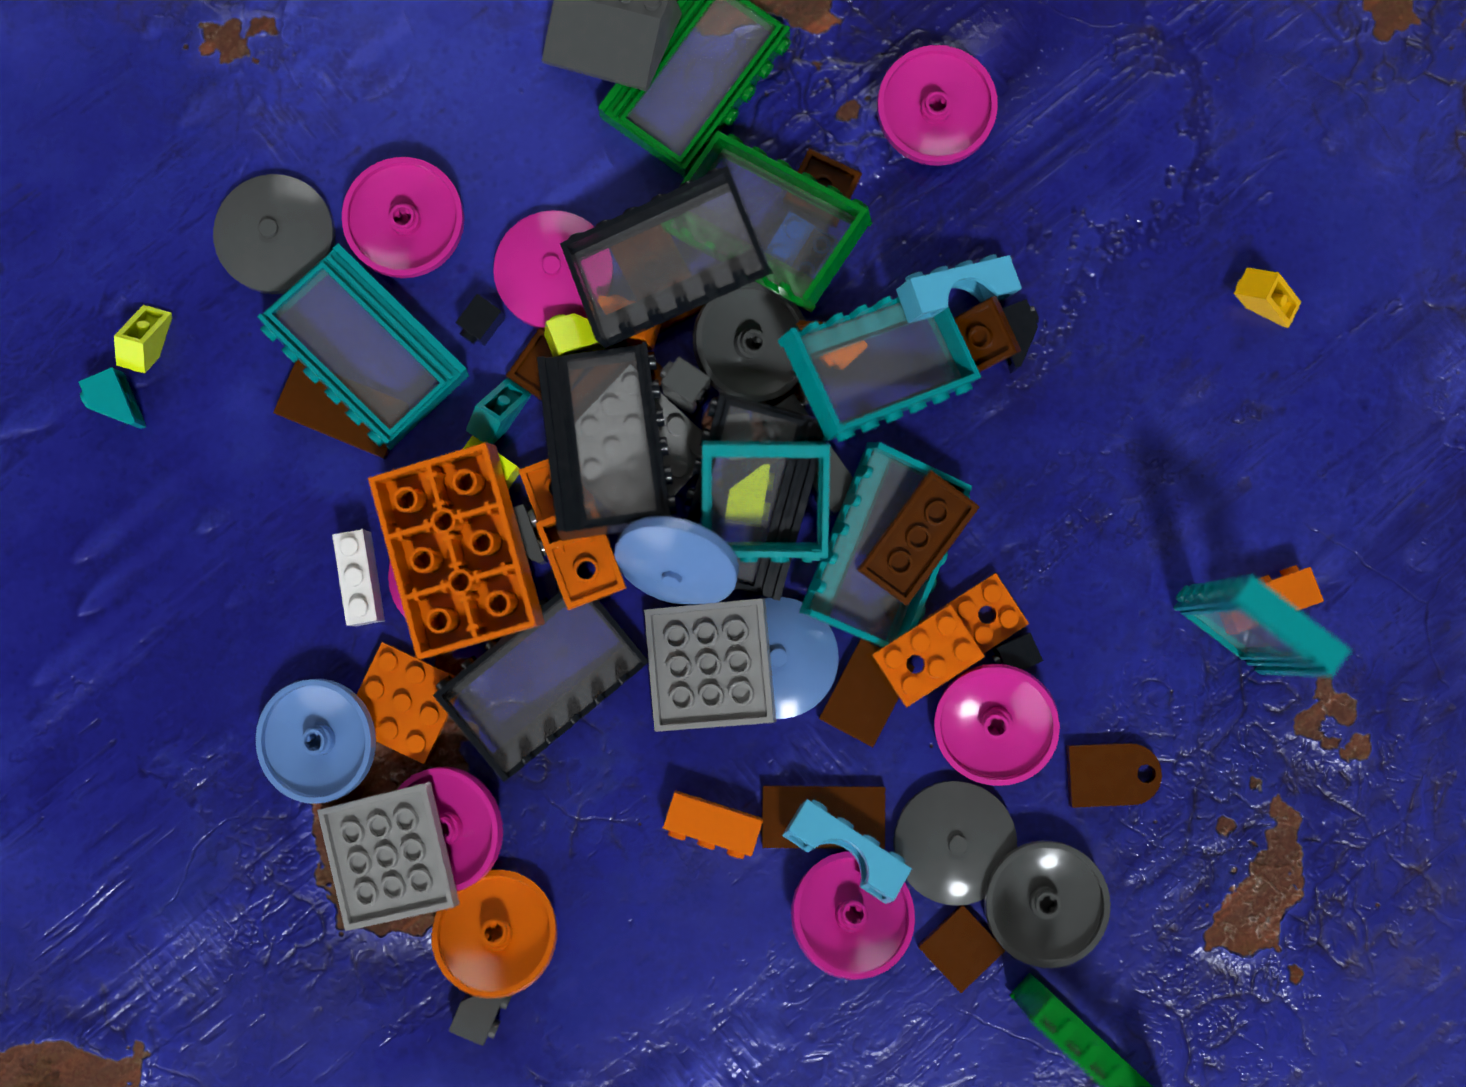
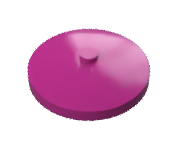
M945 45L923 46L900 57L884 76L877 98L878 121L888 142L906 158L933 166L959 162L977 151L993 128L998 107L996 89L985 67L965 51Z
M394 157L371 165L353 181L343 202L342 227L350 248L369 268L389 277L413 278L437 269L453 254L463 233L464 209L455 186L439 168L417 158Z
M543 211L522 219L505 234L495 255L494 280L502 301L513 315L532 327H541L544 330L546 321L558 314L566 316L576 313L587 318L560 243L568 240L572 234L585 232L595 226L584 218L569 212ZM606 249L581 261L599 310L601 309L598 303L599 296H609L614 279V266L610 249Z
M987 664L963 672L947 686L937 705L934 729L940 751L956 771L978 783L1004 786L1025 781L1044 768L1057 747L1060 723L1057 706L1053 697L1036 677L1014 666Z
M453 767L427 769L408 778L397 790L431 782L456 891L463 890L480 881L491 870L499 856L503 840L501 813L492 793L472 774Z
M848 851L836 853L822 859L805 873L793 896L791 919L793 931L800 948L815 966L838 978L858 980L879 975L890 969L901 959L913 936L915 911L910 891L905 882L895 900L887 904L860 888V868L855 857Z

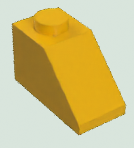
M1247 267L1242 278L1238 281L1234 292L1245 308L1286 328L1290 327L1301 304V300L1279 272Z

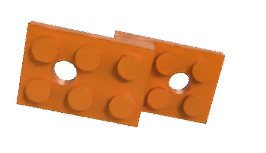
M549 458L519 469L518 471L538 521L535 525L567 610L575 609L627 589L606 534L561 541L557 533L553 495L550 493L551 475ZM583 487L586 519L602 518L594 496ZM586 561L593 563L595 566V574L590 579H582L578 574L579 565Z
M994 573L921 620L917 626L876 651L872 656L904 706L908 707L984 658L983 654L1027 626L1029 622L998 575ZM983 606H988L994 611V619L988 624L981 622L978 617V612ZM912 655H917L923 660V668L918 673H911L907 669V660Z

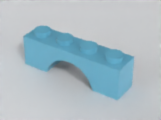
M993 254L982 258L978 263L974 264L972 260H967L957 264L952 269H948V266H942L932 270L927 275H923L922 271L913 273L905 278L906 282L898 287L896 291L907 322L912 323L933 318L948 307L949 293L952 288L968 291L981 303L993 296H997L999 301L1005 300L1021 290L1022 287L1010 255L997 258V255Z
M808 799L804 801L797 809L782 836L806 852L823 844H836L847 849L855 857L859 865L861 874L860 888L885 904L894 901L912 870L911 867L905 864L906 860L895 852L890 851L888 853L880 848V843L875 838L867 834L862 836L853 830L854 826L846 819L841 817L836 819L827 813L828 809L822 803L816 800L809 801Z

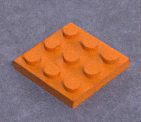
M382 642L356 694L363 701L372 717L376 742L422 764H426L449 717L448 713L433 696L438 691L435 686L448 675L452 678L455 675L421 659L417 660V657ZM457 694L454 698L450 700L453 706L455 705L459 694Z

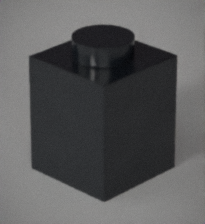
M476 294L455 323L462 330L459 334L473 345L478 341L485 346L506 317L501 310L479 294Z
M1024 633L992 648L995 654L991 656L993 664L1010 665L1024 670L1043 661L1031 633Z

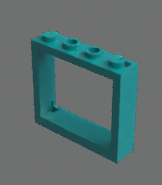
M703 441L702 526L712 531V457L818 458L817 543H726L734 551L736 557H740L741 562H757L758 558H771L772 562L783 563L789 562V558H802L803 562L812 563V561H820L821 558H828L830 444L828 441Z

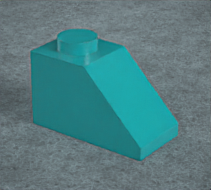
M111 367L79 381L82 390L80 398L86 408L139 429L146 427L124 372Z
M506 378L475 406L466 431L483 443L494 444L507 432L532 394L509 378Z

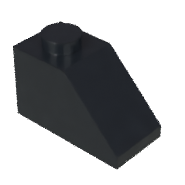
M1027 299L1002 308L1022 350L1005 359L1010 373L1017 371L1022 366L1038 328L1039 318L1034 306H1029Z

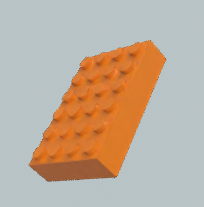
M485 442L368 478L417 660L545 625L496 445Z

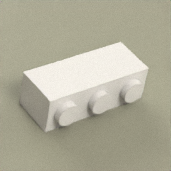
M362 529L333 534L346 626H360L385 621L371 532Z

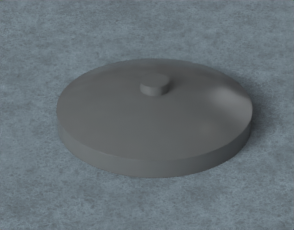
M279 174L254 177L233 189L219 207L213 228L215 250L226 271L244 286L266 294L286 293L333 250L336 239L333 216L322 197L303 181Z
M755 281L705 303L701 308L693 329V351L697 365L701 372L710 377V385L719 393L722 392L760 403L778 398L791 390L799 380L784 348L780 347L777 340L792 328L796 327L798 332L801 331L795 324L799 320L805 321V318L795 303Z
M950 780L925 787L906 803L895 825L893 846L894 852L902 856L906 860L905 864L912 868L906 880L916 891L926 898L941 904L968 905L984 899L987 882L995 866L1006 854L1017 848V835L1009 812L997 797L975 784Z
M1034 841L1013 849L995 866L987 882L984 908L993 936L1009 954L1031 966L1059 968L1081 960L1100 942L1109 922L1110 894L1101 871L1084 853L1060 842Z

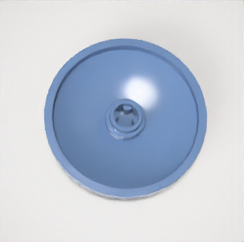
M648 517L629 524L622 531L615 548V560L621 573L629 582L644 593L672 604L688 606L722 601L734 590L739 575L738 559L731 547L707 528L683 519Z
M769 597L765 598L775 712L776 719H784L809 711L827 695L837 674L838 647L835 636L828 624L799 613L803 602L786 597H781L780 601Z
M309 679L284 687L269 700L258 721L256 752L264 774L277 790L299 802L311 804L325 803L347 795L364 780L375 756L376 733L367 707L352 690L335 681Z

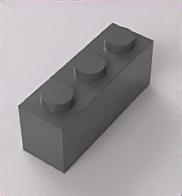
M678 357L674 363L669 361L660 374V377H662L663 393L671 403L695 418L711 394L710 377L681 357Z

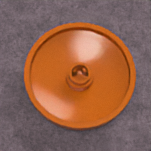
M490 870L480 881L457 891L459 905L437 911L432 926V948L438 967L453 985L470 995L495 999L519 993L533 984L542 975L553 957L557 943L558 928L554 908L546 894L537 884L513 871Z

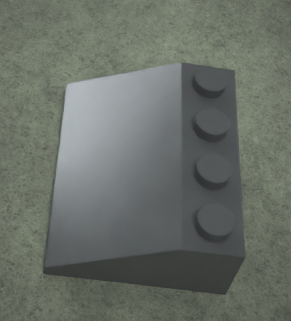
M554 0L542 61L544 64L648 91L682 12L676 0Z

